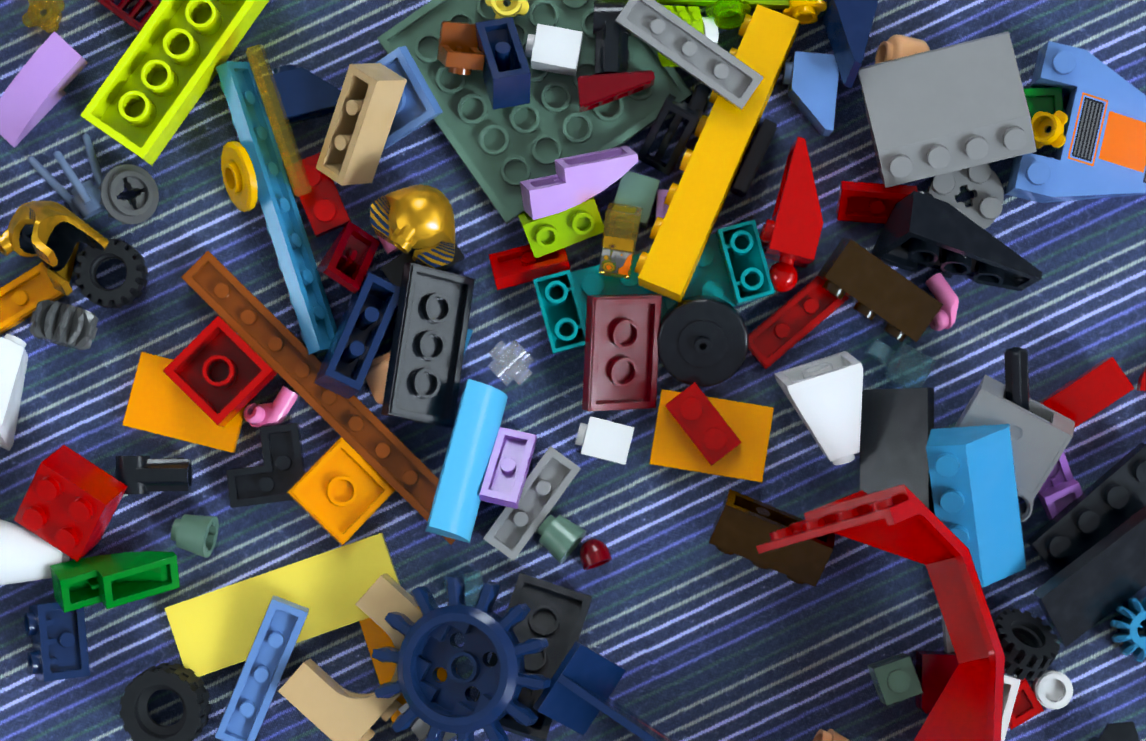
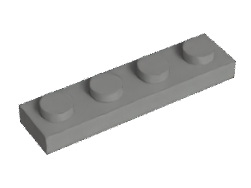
M629 0L615 20L616 23L740 110L745 106L764 78L655 0Z

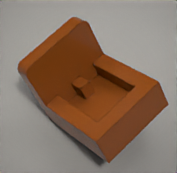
M443 21L441 23L437 59L445 67H449L448 72L459 75H471L472 70H483L485 55L478 49L475 24Z

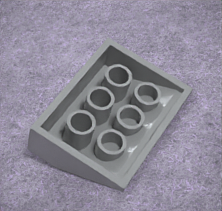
M1008 31L861 67L858 71L878 170L885 188L1037 152L1031 117Z

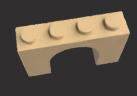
M387 573L381 575L355 604L388 634L395 648L399 650L405 636L387 623L385 618L388 613L399 612L405 614L414 623L423 616L414 597ZM311 658L303 662L278 690L283 697L332 741H370L376 734L371 729L376 721L381 717L387 722L402 705L396 700L401 693L392 698H376L375 692L361 694L343 688ZM396 664L395 673L390 682H396L398 680V664Z

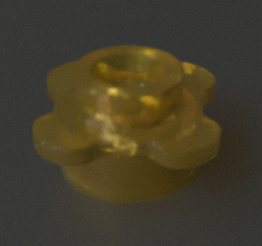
M28 0L30 3L28 11L22 16L24 25L28 28L36 26L47 33L56 32L59 29V23L62 18L61 12L65 9L64 1ZM46 9L47 14L42 16L40 14L41 10Z

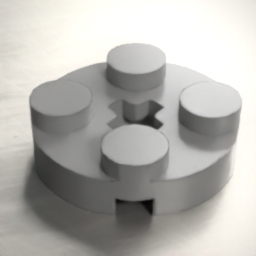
M988 164L934 176L927 190L934 198L949 203L983 229L989 227L1003 209V186L997 174ZM960 187H966L967 191L974 193L975 198L971 200L970 207H966L964 202L957 203L955 200V196L960 194Z

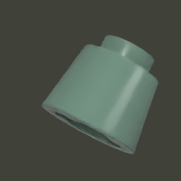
M184 514L181 519L176 518L173 522L171 540L176 541L178 548L208 558L217 541L218 518L217 516Z
M549 515L537 530V533L541 535L539 542L560 564L576 549L587 532L561 515L557 518Z

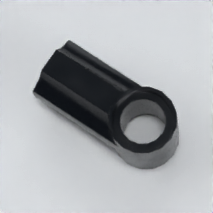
M594 1L593 35H596L594 75L622 73L628 70V36H631V32L615 22L627 2Z
M116 456L115 478L128 486L124 494H150V491H191L193 468L191 459H150V456Z

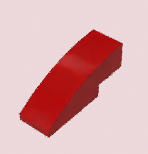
M1110 357L1102 360L1075 380L1069 381L1039 403L1075 421V427H1077L1135 388L1115 359Z

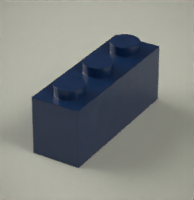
M370 272L365 275L360 289L351 296L314 381L315 384L346 399L351 398L360 391L398 303L400 287Z

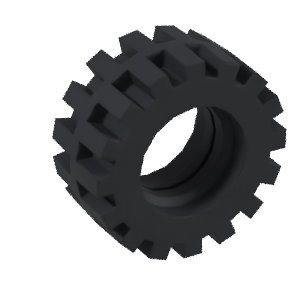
M108 239L109 243L104 251L88 245L84 248L85 253L77 258L79 264L74 270V273L77 274L75 281L77 286L80 287L81 293L91 302L106 308H122L124 305L132 304L136 297L139 298L142 295L141 290L143 286L146 287L147 285L145 278L146 274H148V269L145 267V260L142 255L131 245L116 239ZM109 258H116L124 263L127 275L121 286L108 290L99 284L96 272L101 262Z
M1014 608L1012 611L1005 609L994 621L1005 655V673L1009 675L1015 673L1017 678L1022 680L1025 677L1028 680H1034L1036 677L1039 679L1051 665L1060 649V644L1056 643L1058 641L1056 634L1050 633L1052 628L1049 625L1044 626L1041 623L1043 620L1038 616L1036 619L1031 617V613L1028 611L1021 613L1020 609Z

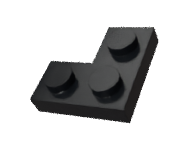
M299 423L259 427L264 465L226 470L230 508L294 500L286 492L305 474Z

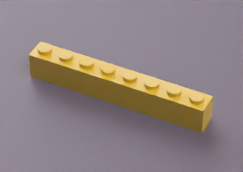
M757 4L753 15H745L738 35L743 37L738 49L732 47L729 53L764 78L741 110L712 90L709 102L714 105L709 116L702 115L697 124L694 136L699 137L696 146L694 150L689 148L686 150L679 170L684 171L679 184L674 182L671 184L664 204L669 205L664 219L657 217L649 238L654 239L649 253L642 251L634 272L639 274V286L674 301H682L782 71L784 62L798 34L800 20Z

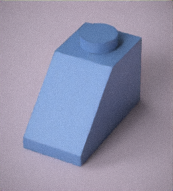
M795 51L791 62H784L782 84H788V97L821 136L829 137L834 130L839 76L835 56L832 54Z

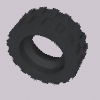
M161 663L158 666L154 665L132 679L133 681L124 690L126 691L124 696L121 697L120 704H122V709L120 711V718L123 719L125 731L129 732L133 741H192L203 731L202 728L207 725L209 720L208 713L211 712V704H209L210 695L203 685L205 684L203 680L198 678L190 668H183L182 665L177 663L174 665ZM157 690H170L180 697L183 703V715L178 723L171 726H163L151 718L148 711V701L150 696Z

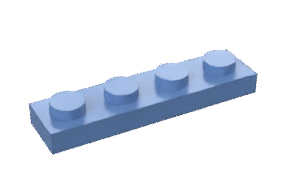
M275 595L272 596L220 721L215 738L223 741H255L308 615V608Z

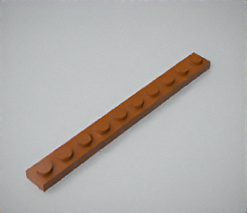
M207 251L181 278L428 522L439 478L355 395L346 399L315 384L314 381L322 362L314 354L309 355L307 347L210 251ZM442 536L450 545L456 541V539Z

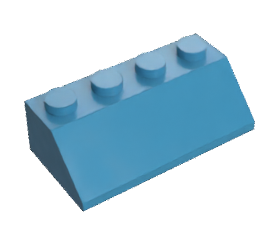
M1010 424L931 429L926 452L935 516L969 549L981 587H986L1026 569Z

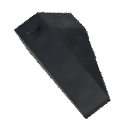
M913 191L895 204L871 254L884 263L904 270L916 272L919 265L939 269V273L946 278H951L952 275H973V280L976 283L1022 291L1042 279V272L952 205L936 199L932 194L923 191Z

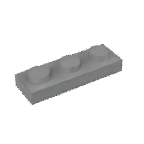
M550 446L527 477L518 508L505 507L483 539L514 561L581 468Z

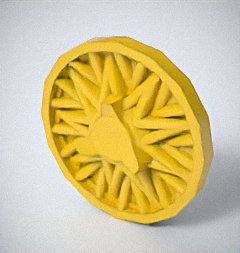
M227 142L223 146L221 154V170L227 193L239 211H251L255 208L258 199L256 174L251 158L240 142Z

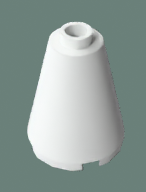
M0 519V586L52 578L51 565L70 560L68 555L25 527Z

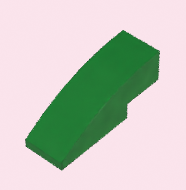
M144 551L105 554L81 558L78 562L71 560L50 566L54 597L64 613L100 602L103 603L106 609H110L180 588L177 556L174 552Z

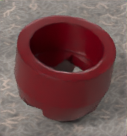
M590 539L583 543L580 549L579 557L584 570L599 567L612 560L607 545L600 540Z

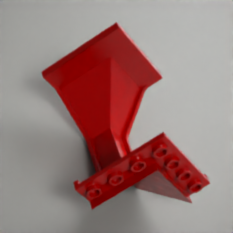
M904 484L871 494L860 490L804 513L805 520L770 532L771 540L756 546L758 554L835 533L926 565L959 664L914 741H1001L1005 655L970 551Z

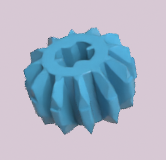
M1146 597L1142 603L1137 598H1130L1128 603L1130 610L1123 606L1116 608L1117 613L1123 618L1121 621L1111 620L1110 626L1120 628V632L1114 634L1111 639L1115 643L1124 642L1120 649L1121 654L1128 656L1133 652L1134 660L1143 662L1146 657V636L1138 635V627L1143 628L1140 623H1146Z

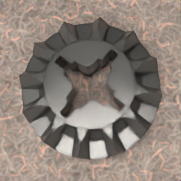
M123 164L114 167L104 174L105 177L98 189L101 190L100 204L107 210L108 217L115 218L124 225L139 224L153 215L158 206L159 192L155 180L146 170L136 165ZM123 185L126 186L128 191L134 190L135 192L140 190L141 192L131 199L132 205H130L128 200L117 199V196L124 191Z

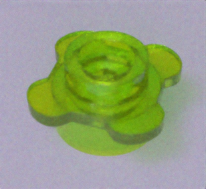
M717 0L714 4L707 5L705 11L708 17H714V22L719 28L734 29L744 22V14H748L751 11V5L748 1Z

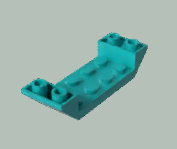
M755 219L718 229L716 233L710 235L683 299L696 295H709L723 299L733 307L775 294ZM641 253L632 256L628 275L618 274L619 267L617 274L610 273L616 270V261L615 263L610 261L615 267L613 271H600L599 264L570 272L569 269L533 279L553 354L585 347L587 295L657 294L639 286V274L635 273L634 270ZM662 296L661 320L677 301Z

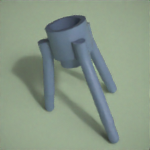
M87 133L83 134L82 138L96 185H93L91 180L81 183L60 151L54 152V157L74 187L71 190L74 197L33 156L27 158V161L68 203L75 215L80 213L83 220L105 210V207L100 204L101 190L98 189L103 181V176L90 136Z

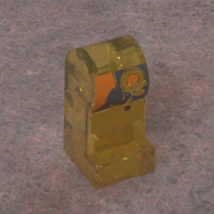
M609 203L604 221L603 249L599 275L630 279L643 208Z

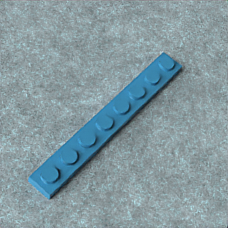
M227 61L216 67L220 79V87L225 94L232 116V124L237 131L240 143L250 156L255 170L258 200L266 221V229L275 248L278 266L286 282L290 303L295 310L301 329L302 340L307 347L309 355L327 352L337 327L319 271L316 270L317 265L251 62Z

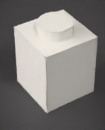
M537 24L536 34H528L525 56L531 57V69L576 77L583 32Z
M590 416L588 424L580 422L575 445L582 446V455L625 465L635 427Z

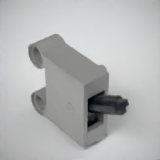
M1020 347L1006 349L1004 352L1005 384L985 374L954 427L1010 424L1018 496L1025 500L1024 503L1019 504L1021 522H1024L1031 516L1037 493L1072 439L1075 421L1029 398L1028 351Z

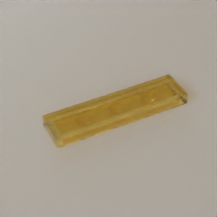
M258 44L246 48V54L294 195L298 197L308 194L312 191L264 46Z

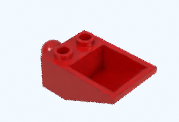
M797 137L789 149L772 219L766 220L760 233L765 258L779 261L769 269L774 290L778 292H787L795 287L798 281V273L793 265L806 268L814 261L824 223L806 140L802 137Z

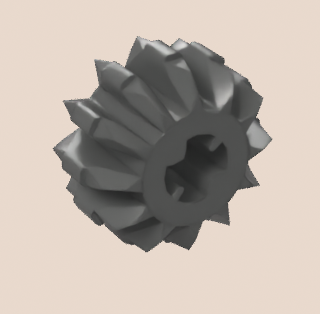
M51 300L38 302L30 321L32 322L30 333L37 337V339L77 350L89 349L98 329L96 328L98 318L91 311Z

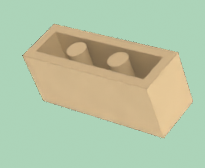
M381 63L350 64L316 169L341 186L372 183L407 79Z

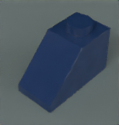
M513 17L476 22L475 30L478 48L485 55L482 70L483 78L493 110L529 104L531 71Z
M284 65L273 70L274 74L265 76L275 120L280 126L334 113L341 90L303 67L296 68L295 65Z

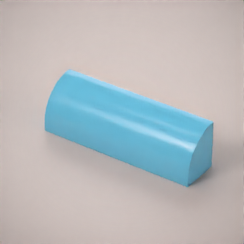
M468 379L464 385L427 522L426 532L470 543L481 502L479 493L508 396L501 390Z

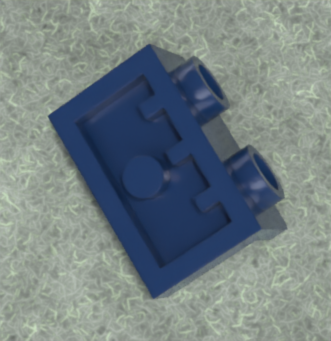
M58 602L30 604L29 613H25L24 616L27 636H32L33 651L28 652L30 674H35L36 681L41 682L90 676L84 607L64 613Z

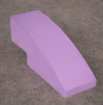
M55 31L23 66L0 98V135L13 147H16L66 94L64 89L88 64Z
M626 145L555 159V175L520 181L524 211L533 220L575 207L601 193L626 174L639 161L638 154Z

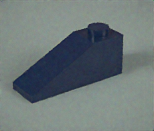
M823 0L827 4L823 23L844 86L852 88L863 61L878 0Z

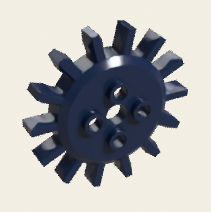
M463 576L447 577L448 606L439 608L432 593L426 586L413 589L411 592L423 616L414 623L405 614L399 612L388 613L385 618L387 623L393 629L402 633L405 638L400 650L388 646L373 649L372 658L383 663L391 662L398 664V680L396 682L384 683L374 690L376 698H392L402 693L409 705V708L399 715L391 726L397 733L413 727L420 718L430 725L424 741H443L445 732L456 733L457 741H474V731L482 728L489 741H509L499 722L507 713L522 725H533L538 717L530 708L520 703L517 699L522 687L531 690L550 687L551 679L542 674L525 672L524 656L539 653L549 646L547 638H530L520 643L514 633L513 628L523 621L531 610L526 603L518 604L510 608L503 618L494 613L492 607L498 597L500 584L496 582H485L480 590L476 605L466 604ZM457 633H461L464 636L465 642L462 647H458L455 644L454 638ZM490 652L495 653L498 658L495 666H491L487 661V656ZM461 656L468 657L473 663V673L467 679L459 676L456 671V662ZM440 667L444 668L447 672V678L444 682L437 677V671ZM473 686L478 688L480 692V697L477 701L470 697V689Z

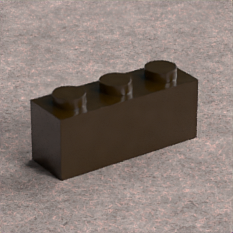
M842 238L817 274V276L826 281L822 286L826 291L840 300L846 295L856 303L853 309L869 321H872L874 317L886 324L883 331L901 343L905 338L917 342L943 305L855 241L848 238Z
M729 489L712 527L709 543L715 545L719 551L725 554H737L749 559L755 566L761 569H773L785 574L788 579L795 583H807L816 587L834 549L835 533L758 554L756 546L770 541V532L789 527L790 524L803 519Z

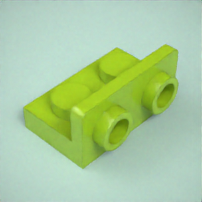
M594 197L558 214L533 220L525 211L518 215L535 258L542 257L605 231Z

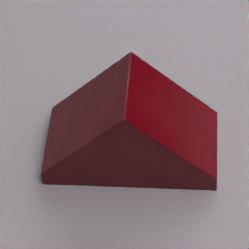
M348 221L316 270L346 290L356 294L360 289L380 241Z
M916 651V674L923 693L915 696V705L925 714H928L933 709L959 664L955 652Z

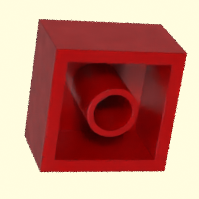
M219 316L163 370L218 426L223 428L278 374Z
M63 445L40 463L14 521L78 562L100 542L128 486Z

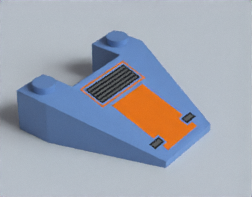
M1048 41L1038 51L1030 86L1036 88L1059 87L1062 88V94L1069 95L1066 108L1068 121L1064 125L1063 133L1066 137V142L1062 147L1057 148L1055 159L1033 153L1016 156L1013 159L1005 195L1039 203L1145 195L1146 95L1087 50Z

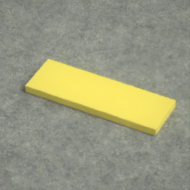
M379 533L164 609L184 668H190L197 677L246 661L273 595L309 609L296 641L298 643L370 618L355 604L381 575L387 573L399 585L400 583L383 533Z

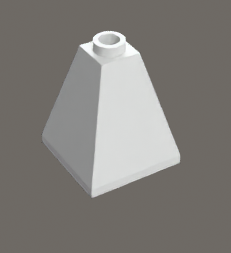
M5 334L4 338L0 337V447L10 451L14 443L28 354L25 350L27 344L22 339L11 334Z
M843 351L774 373L779 386L829 461H832L833 465H842L855 459L854 454L860 452L863 367L861 362L847 351Z

